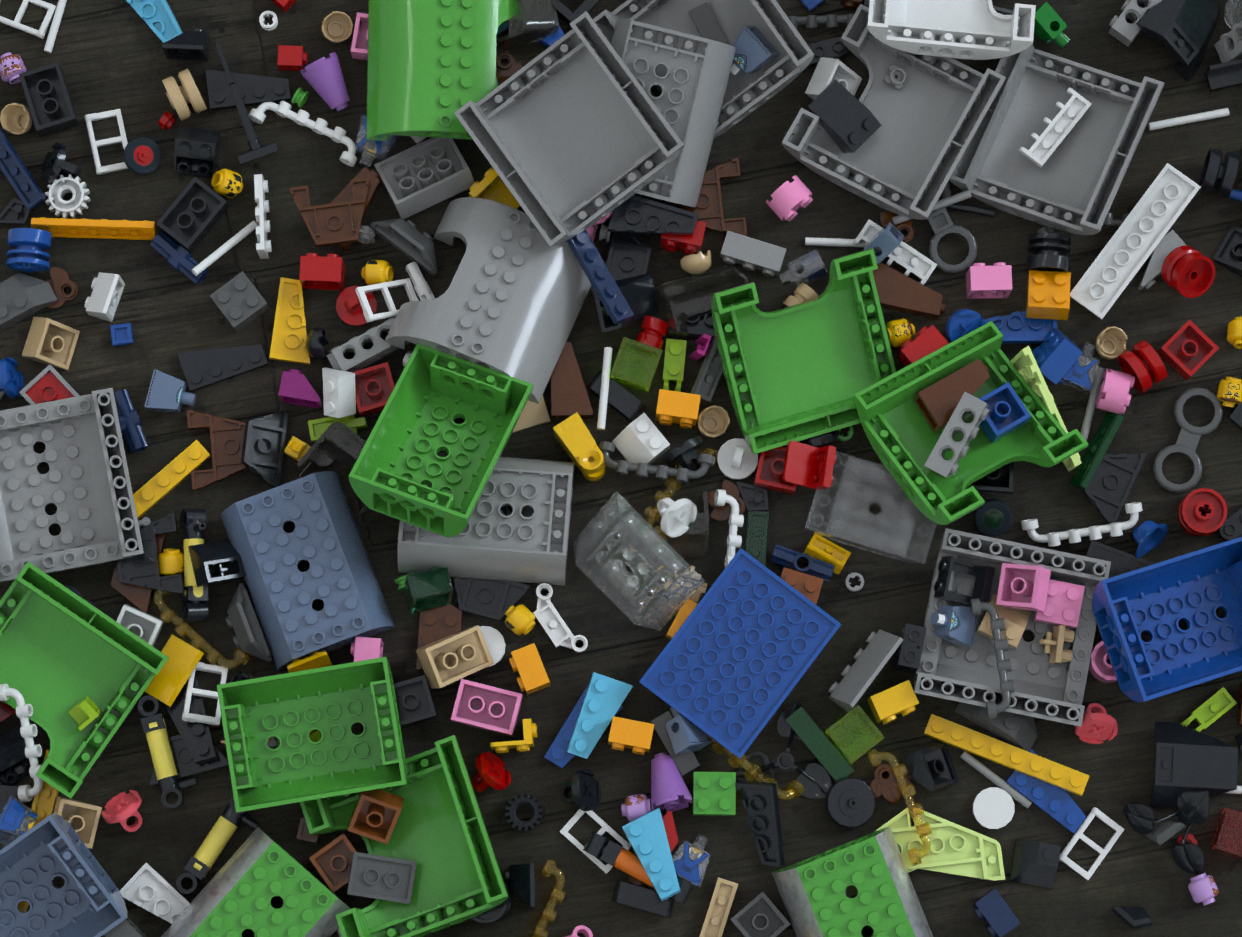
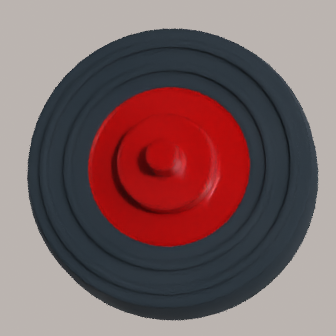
M140 137L133 139L127 144L123 157L126 166L132 172L148 174L158 167L161 160V152L153 140Z

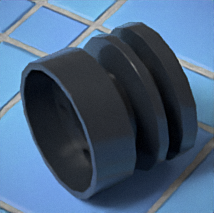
M1052 232L1029 235L1028 243L1031 245L1028 246L1027 250L1034 253V255L1027 257L1026 271L1028 273L1029 270L1070 272V259L1063 255L1071 252L1069 245H1071L1072 238L1064 234Z

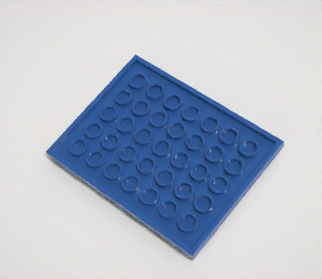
M740 548L639 683L741 759L841 626V623Z

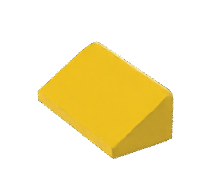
M814 533L804 551L810 557L834 565L833 572L836 574H840L851 552Z

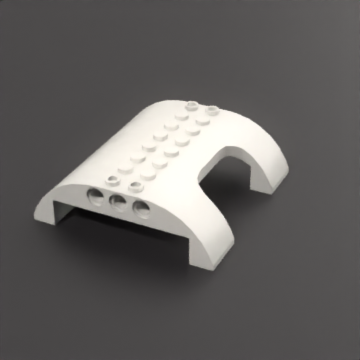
M870 0L867 29L882 43L904 52L970 60L997 59L1017 54L1033 44L1036 5L1015 3L1013 14L1003 15L995 11L992 0Z

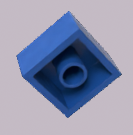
M1055 328L1046 334L1044 342L1039 347H1036L1032 354L1041 373L1054 384H1057L1083 352L1072 340Z
M1009 382L979 398L989 405L987 408L990 410L984 421L982 420L980 427L991 444L1022 427L1031 418V415Z

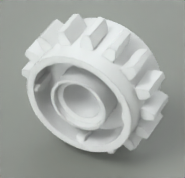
M71 174L68 177L60 175V179H55L52 185L48 184L49 192H45V195L49 199L45 202L47 205H51L49 210L51 212L55 211L56 217L63 215V218L71 216L75 219V215H83L82 210L88 209L86 203L91 201L90 197L87 196L90 194V190L84 189L87 185L85 182L80 183L81 179L78 176L73 179ZM65 194H73L69 201L63 200Z

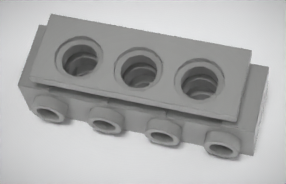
M1126 0L1121 7V10H1123L1121 15H1115L1109 23L1111 26L1109 34L1129 47L1141 31L1136 23L1147 9L1162 0ZM1138 4H1142L1144 8L1139 7ZM1126 19L1131 20V21H1132V24H1131V23H1128V22L1126 21Z
M1242 21L1233 25L1231 31L1220 36V40L1214 44L1222 63L1242 59Z
M391 317L377 327H372L362 335L353 337L347 343L329 351L330 354L326 356L332 368L355 372L400 349L386 343L381 338L384 333H389L395 317ZM366 343L373 344L371 349L363 348ZM353 352L355 356L352 359H346V354Z
M964 392L924 466L948 479L950 476H954L959 468L958 463L961 458L966 456L969 450V443L972 439H975L980 428L978 427L989 414L990 410L987 409L989 405ZM968 413L974 415L971 423H965L964 421ZM957 432L964 433V437L960 442L954 440ZM948 450H953L954 452L951 460L944 459V454Z

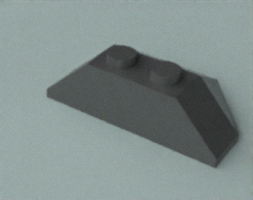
M402 218L375 221L370 224V227L381 238L413 262L416 261L418 266L434 278L438 276L435 247L432 242L433 238L426 232L420 233L416 230L417 226L410 220L404 221Z
M17 273L1 282L0 332L57 302L58 299L50 283L22 273Z
M240 583L227 609L229 616L225 617L229 628H233L236 636H233L234 643L237 648L241 647L243 652L270 664L274 663L246 585Z
M959 702L955 709L956 713L1010 745L1028 752L1038 736L1034 717L1003 711L997 713V718L988 719L986 707Z

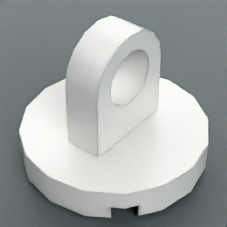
M734 438L721 446L717 454V464L724 476L734 480H741L754 473L758 465V454L752 453L746 440Z
M665 497L657 503L658 512L662 516L661 530L672 538L687 532L690 522L693 523L696 519L697 506L689 499L682 498L674 502L669 497Z

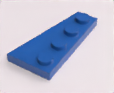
M1017 311L1002 317L996 316L984 319L985 324L992 321L1003 334L1002 344H1042L1046 334L1057 328V320L1026 318V311Z
M588 685L544 756L545 759L560 768H563L575 756L566 751ZM620 706L616 714L623 708V706Z
M1030 749L1029 752L1036 754L1033 749ZM1016 770L1006 781L1072 834L1076 832L1086 818L1085 814L1064 789Z

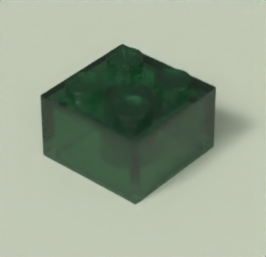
M434 567L422 573L415 571L406 576L404 594L410 614L451 605L453 586L447 567Z

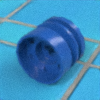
M33 228L10 229L8 231L7 245L15 249L7 251L6 256L9 259L6 260V266L23 272L49 270L50 263L47 260L50 259V255L43 252V250L51 248L52 234L45 230Z

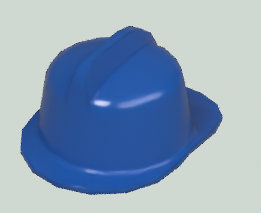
M1148 520L1134 529L1133 537L1138 545L1135 554L1136 558H1141L1161 544L1168 532L1166 524L1159 525Z

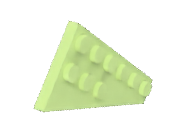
M1027 346L1010 362L1065 432L1068 433L1032 351ZM1079 453L1062 461L1068 472L1082 464Z

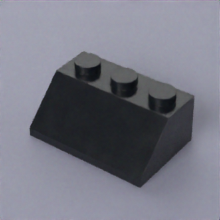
M1014 462L1006 464L973 482L966 489L974 486L977 491L1013 494Z

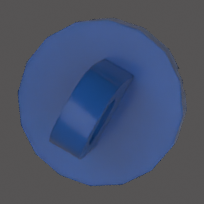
M958 310L947 321L945 328L946 338L951 343L985 325V321L974 310Z
M7 357L0 360V392L4 391L9 398L14 399L21 396L19 392L24 388V378L21 371H18L16 368L18 363L13 358Z

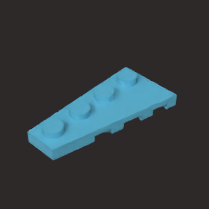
M126 0L163 43L183 33L167 0Z
M593 672L566 752L587 759L633 685Z
M659 807L622 826V829L662 902L678 894L680 887Z

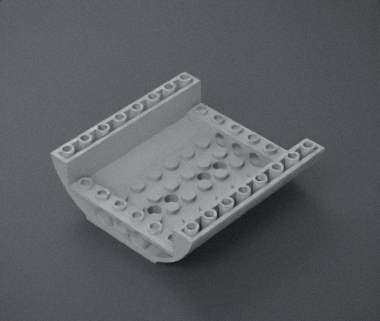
M113 387L92 391V394L1 410L0 582L15 580L27 562H30L44 573L50 574L143 554L144 550ZM37 442H43L46 446L45 451L41 454L34 451V445ZM42 462L49 465V471L46 474H40L37 470L38 465ZM50 503L57 506V512L54 515H48L45 512V507ZM52 524L60 525L61 532L59 535L53 536L49 533V527Z
M945 528L923 627L927 629L919 669L915 672L914 693L986 707V702L995 701L996 705L1002 702L994 640L975 631L973 647L957 646L937 636L935 633L936 625L932 624L930 619L934 612H939L940 606L967 607L934 598V585L938 578V564L941 558L954 556L956 560L981 567L990 566L995 568L989 601L993 594L998 595L1002 563L1041 566L1051 570L1050 579L1085 586L1078 626L1075 629H1070L1075 631L1074 640L1071 643L1064 642L1063 649L1072 650V660L1058 664L1049 663L1050 654L1044 653L1045 645H1040L1039 640L1043 639L1046 632L1052 633L1054 625L1034 622L1035 611H1031L1024 631H1031L1033 633V641L1026 642L1021 637L1015 649L1008 647V651L1004 652L1005 659H1010L1011 672H1007L1008 680H1013L1015 692L1010 693L1011 703L1005 712L1081 727L1085 708L1082 702L1097 625L1092 611L1093 594L1097 584L1101 580L1108 579L1111 562ZM952 570L948 590L972 597L976 577ZM982 610L981 615H978L976 630L985 610Z

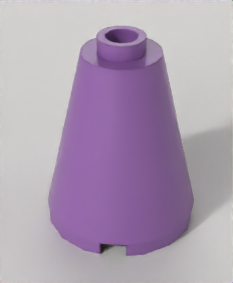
M333 52L329 54L330 57L326 59L322 57L304 67L305 69L300 70V72L332 110L340 111L348 106L347 102L350 99L338 56Z
M666 753L656 754L654 759L651 760L652 811L659 807L660 810L666 809V812L668 810L675 812L689 806L688 802L693 803L692 796L672 756Z

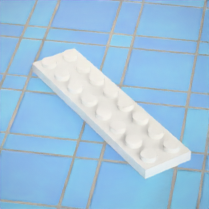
M1167 163L1070 293V297L1102 320L1201 186Z

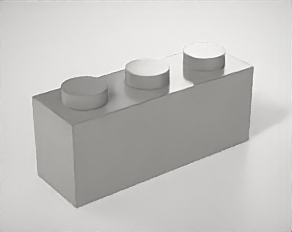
M727 231L720 258L727 264H741L746 270L754 271V269H757L766 276L774 277V275L779 276L786 248Z

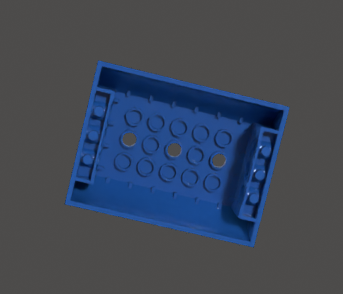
M1242 537L1101 580L1097 584L1093 594L1092 611L1120 690L1128 698L1141 703L1242 670ZM1217 608L1223 609L1225 613L1224 618H1219L1216 615ZM1180 619L1186 621V630L1179 628L1178 622ZM1142 631L1149 634V642H1144L1141 639Z

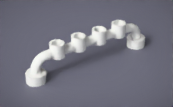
M281 101L279 105L273 102H264L257 109H251L248 115L249 119L258 124L264 122L266 118L264 112L272 110L283 118L287 117L300 126L312 129L317 134L328 136L337 143L345 144L348 147V152L343 151L339 160L350 167H354L358 159L355 156L356 145L352 139L345 136L347 132L343 128L336 126L332 130L327 127L328 122L324 119L317 118L316 122L308 119L310 116L308 112L299 109L298 113L290 110L292 106L285 101Z
M716 489L714 505L724 506L725 503H728L731 506L729 534L726 542L727 555L724 562L726 568L735 556V549L741 547L742 536L737 535V529L743 526L744 516L739 514V504L734 497L727 495L726 490Z
M1133 502L1125 504L1126 513H1130V519L1125 522H1114L1106 525H1095L1088 528L1070 529L1063 532L1039 535L1035 531V528L1039 527L1038 519L1034 518L1021 521L1022 530H1027L1029 537L1035 542H1048L1049 547L1061 545L1060 540L1069 539V543L1081 542V537L1089 536L1090 540H1097L1102 538L1103 533L1109 532L1111 537L1123 535L1122 530L1130 529L1136 525L1139 519V512L1143 511L1142 503Z
M0 684V701H7L11 696L17 704L16 715L20 718L21 722L20 733L25 740V755L29 758L30 762L29 773L34 780L33 788L29 784L18 787V798L20 802H29L43 787L42 779L36 776L41 766L38 763L37 757H41L42 748L40 744L34 745L33 737L37 736L38 730L35 724L29 723L28 718L33 715V707L31 704H25L23 695L18 690L9 688L8 684Z

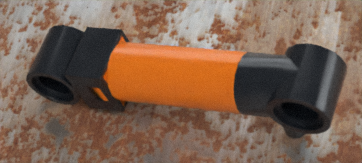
M592 831L583 848L584 851L654 888L636 854ZM677 877L680 892L671 898L685 905L694 885Z

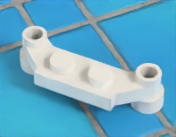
M547 583L540 584L536 589L538 597L537 610L533 614L555 647L562 646L573 649L575 652L585 651L588 646L587 639L582 635L574 636L551 603L552 587ZM547 590L549 593L547 596H543L541 592ZM579 641L584 644L581 648L575 645Z

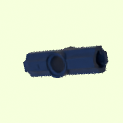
M160 232L152 239L150 246L161 254L170 266L176 271L182 272L194 284L201 283L208 273L206 269L197 276L192 273L191 270L199 263L192 258L193 256L181 245L175 244L163 232Z
M127 389L114 392L120 429L125 434L131 452L135 453L145 450L149 446L141 427V419L137 410L134 409Z
M777 544L770 562L824 579L823 581L829 583L835 567L832 564L810 557L806 553H799ZM805 559L808 562V567L804 569L799 568L797 560Z

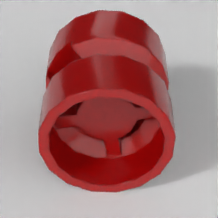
M645 316L641 325L643 332L638 333L635 344L645 350L660 353L664 342L662 337L666 336L669 324L658 318Z

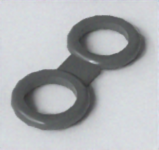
M947 183L943 190L942 199L951 196L949 183ZM946 206L931 212L927 219L934 232L928 251L931 260L938 264L937 268L948 273H958L965 271L973 264L977 256L978 247L975 237L969 230L962 226L953 225ZM951 233L961 235L969 245L967 258L956 265L943 262L937 252V245L940 239Z
M1199 387L1187 389L1179 395L1175 402L1174 416L1177 424L1180 426L1175 445L1167 446L1158 453L1153 465L1155 479L1161 487L1170 492L1182 493L1189 491L1197 485L1201 478L1202 464L1195 452L1199 439L1202 435L1209 434L1218 427L1222 421L1223 414L1221 401L1208 389ZM1190 397H1204L1213 405L1214 416L1208 425L1196 427L1185 420L1182 412L1183 405ZM1180 453L1191 460L1194 470L1188 482L1174 484L1165 478L1162 471V463L1168 455Z

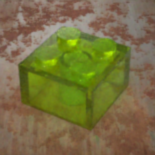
M623 337L610 378L615 382L649 393L663 350Z
M859 705L824 732L849 765L853 764L885 738Z

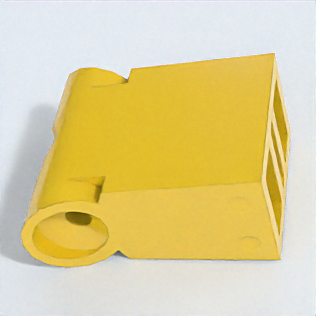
M578 412L553 427L555 438L571 460L575 462L583 476L590 481L600 480L606 472L604 456Z

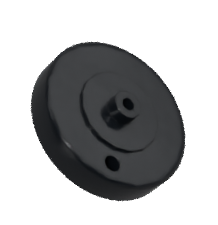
M842 778L833 783L828 789L825 796V809L829 818L836 825L843 828H858L866 824L873 816L876 805L875 796L871 787L866 782L858 778Z

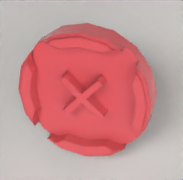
M1091 703L1085 710L1081 727L1075 726L1076 735L1083 742L1101 744L1103 740L1108 739L1110 741L1117 735L1118 724L1115 718L1107 714L1106 709L1102 705Z
M129 790L130 793L128 794L121 792L110 799L105 805L106 810H102L101 814L107 823L114 824L119 822L126 831L134 832L142 825V817L137 810L141 805L142 799L137 791ZM135 816V822L132 825H127V819Z

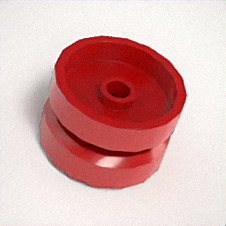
M1184 245L1175 248L1168 254L1163 262L1161 273L1167 285L1184 297L1195 298L1205 293L1212 285L1215 278V266L1208 257L1193 247Z
M1145 340L1135 344L1133 352L1126 350L1117 357L1123 373L1135 376L1133 387L1142 394L1152 388V381L1158 384L1168 377L1161 358Z
M1200 488L1193 490L1178 506L1177 518L1179 525L1186 533L1195 537L1211 535L1224 524L1227 518L1225 500L1218 492L1212 489Z

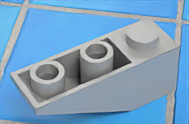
M1173 229L1164 236L1152 252L1139 284V291L1144 287L1149 289L1156 283L1155 278L1159 274L1162 276L1161 268L1163 262L1171 251L1180 246H1187Z

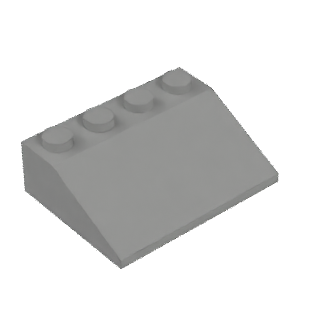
M432 137L374 164L402 219H406L461 193L475 183L468 165L452 138Z
M879 630L877 634L872 632L866 640L869 644L865 650L860 648L853 657L856 660L853 666L847 665L841 673L844 677L841 682L835 681L829 689L831 693L829 699L849 713L902 643L903 639L883 630Z

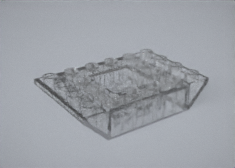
M836 451V462L832 473L833 482L830 488L815 491L805 529L822 537L897 560L925 564L937 523L927 518L912 503L884 465ZM877 504L880 506L881 512L873 515L869 511V506Z
M617 491L572 542L576 566L638 626L660 631L705 582ZM626 565L631 568L632 573L626 570Z

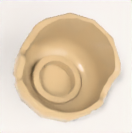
M333 11L322 22L323 35L330 42L341 43L352 34L353 23L350 16L345 12Z
M11 103L2 109L0 123L4 130L15 135H21L29 131L33 118L28 107L18 103Z
M708 250L707 254L704 255L699 251L697 254L684 256L680 260L681 268L685 272L694 275L706 272L712 263L711 251Z
M1116 326L1107 327L1096 338V350L1103 358L1108 360L1117 359L1118 355L1126 350L1128 337L1121 328Z
M715 405L703 409L697 419L699 431L704 436L711 438L724 434L730 424L728 412L722 407Z

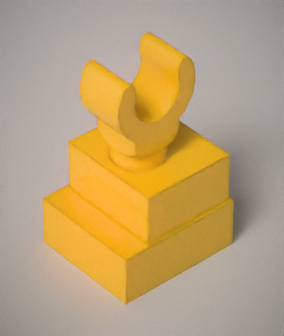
M293 436L284 453L303 464L312 447Z

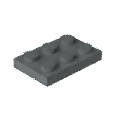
M353 852L346 894L410 904L417 862Z

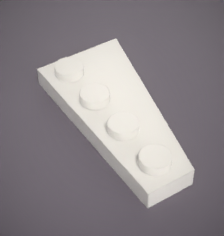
M262 174L254 175L255 202L257 203V206H255V217L258 223L256 227L258 242L256 243V251L260 259H269L268 252H272L271 240L267 238V233L271 232L270 220H266V213L270 212L269 200H265V193L269 192L268 180H264Z
M145 863L120 890L123 898L171 924L190 904L148 863Z

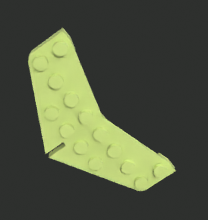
M912 806L914 826H911L909 807H907L877 829L880 830L890 826L908 873L916 869H923L991 881L1005 880L1002 851L997 840ZM853 885L848 886L845 890L846 896L849 898L857 894L856 887Z

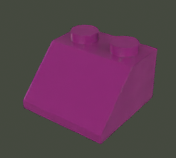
M289 369L288 372L283 371L278 394L282 403L323 409L320 397L304 374H301V371Z

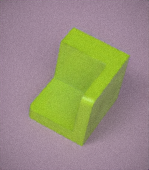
M88 695L69 710V714L79 724L77 728L79 731L97 718L101 712Z

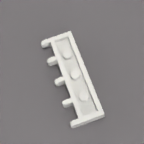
M1070 87L1066 90L1072 96L1065 105L1059 101L1055 104L1060 110L1052 121L1047 117L1043 119V122L1048 125L1040 136L1034 132L1030 135L1035 141L1031 148L1027 150L1021 146L1019 149L1023 155L1040 168L1047 162L1092 105V103Z
M868 219L853 243L857 245L861 239L869 243L883 228ZM903 241L888 255L890 258L885 264L889 267L893 260L906 268L905 276H908L910 272L914 273L922 279L919 282L922 285L926 283L938 265ZM875 247L877 250L881 251L880 247Z

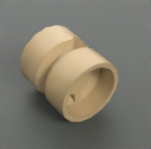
M801 282L794 291L795 296L790 295L782 305L786 308L811 301L819 296L812 288Z

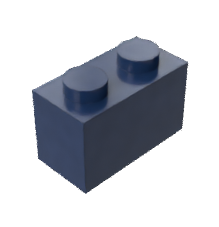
M996 888L973 903L975 906L973 909L974 913L980 920L982 918L988 924L986 929L992 937H1002L1020 924Z

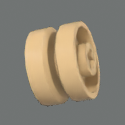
M188 68L178 73L182 84L179 87L172 76L162 80L173 110L176 109L181 121L191 117V112L187 106L189 103H191L194 111L197 113L207 109Z

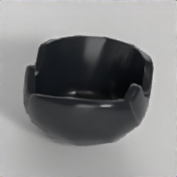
M314 328L307 337L306 350L311 357L327 360L326 355L329 353L324 350V346L329 344V341L325 338V328Z

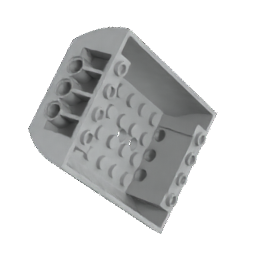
M617 18L611 45L685 145L676 159L656 178L639 190L637 194L696 207L736 47L630 19ZM659 65L667 67L665 76L660 77L657 75L656 68ZM654 85H659L662 88V94L658 97H654L651 94V89Z
M438 452L437 455L439 457H446L448 453ZM500 457L465 529L460 534L447 538L400 520L397 555L398 572L565 586L575 462ZM505 505H509L513 509L512 513L508 516L500 512L501 508ZM531 507L534 513L531 517H524L521 513L522 509Z

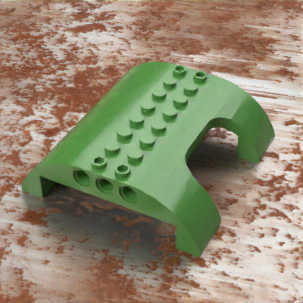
M369 0L366 140L387 141L390 135L472 139L454 113L470 100L477 103L499 86L496 78V35L500 25L510 23L509 30L526 31L530 26V0Z
M873 248L833 259L830 265L829 283L825 291L811 301L772 312H763L755 305L759 303L754 282L713 294L712 319L717 346L733 408L743 435L753 454L787 445L790 441L798 442L861 423L855 405L854 394L896 372L872 271L878 269Z
M992 321L854 394L855 405L862 427L879 459L912 503L927 518L940 525L950 524L984 505V499L974 486L966 488L1002 466L1014 461H1026L1042 467H1052L1087 448L1089 445L1077 428L1069 433L1065 432L1000 349L1003 334ZM980 359L988 367L990 377L973 396L979 399L1009 382L1031 415V418L1025 425L992 444L979 425V432L975 439H972L969 443V450L966 456L961 458L958 463L959 468L956 474L948 479L924 466L947 423L939 432L934 433L913 398L918 392ZM968 413L965 416V423H971L973 421V414ZM957 432L954 440L956 442L962 441L964 433ZM948 450L945 452V460H951L953 458V450Z
M27 562L0 600V684H8L9 688H14L23 695L25 704H31L33 707V715L28 718L41 726L47 732L50 739V750L38 769L36 776L71 799L82 784V780L169 657L39 568ZM88 695L101 712L97 718L79 731L77 729L79 724L69 714V710ZM10 696L9 700L2 701L16 709L17 704L13 697Z
M455 735L434 742L436 748L406 759L407 784L380 788V790L404 798L402 810L388 845L361 836L369 854L417 862L410 904L376 899L370 906L362 910L352 908L336 914L342 937H423L489 911L508 898ZM360 792L300 802L309 833L315 835L348 830L349 820Z

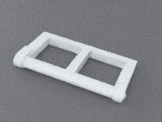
M23 0L14 21L0 16V22L43 39L57 6L42 0ZM29 3L48 9L39 30L20 24Z
M115 109L85 115L84 119L90 139L96 174L101 175L129 169L125 162L101 167L97 147L122 142L125 150L128 142L121 110ZM117 117L121 136L95 141L91 122Z
M410 278L357 287L355 291L366 321L372 322L397 316L399 310H396L388 288L404 286L410 302L419 301ZM381 290L389 312L373 314L365 293Z
M198 662L188 679L182 720L219 726L221 711L218 692L193 688L196 670L222 674L220 684H225L228 667ZM191 696L218 699L215 717L189 713Z
M1093 807L1060 854L1059 860L1083 878L1089 880L1125 829L1098 808ZM1095 816L1115 830V833L1103 849L1083 834ZM1078 839H1081L1099 853L1088 871H1085L1067 857Z
M579 809L560 830V833L607 874L613 866L610 864L605 866L595 856L584 851V846L568 831L586 812L602 826L597 834L602 836L607 831L627 850H630L631 844L624 840L593 811H582Z

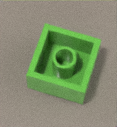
M693 772V816L736 815V772Z

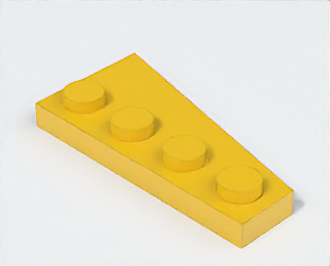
M281 277L269 359L310 365V356L306 350L307 332L302 285L299 280Z

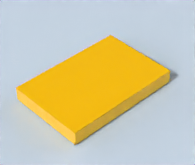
M173 634L161 651L169 659L145 689L146 693L169 707L175 701L204 654Z

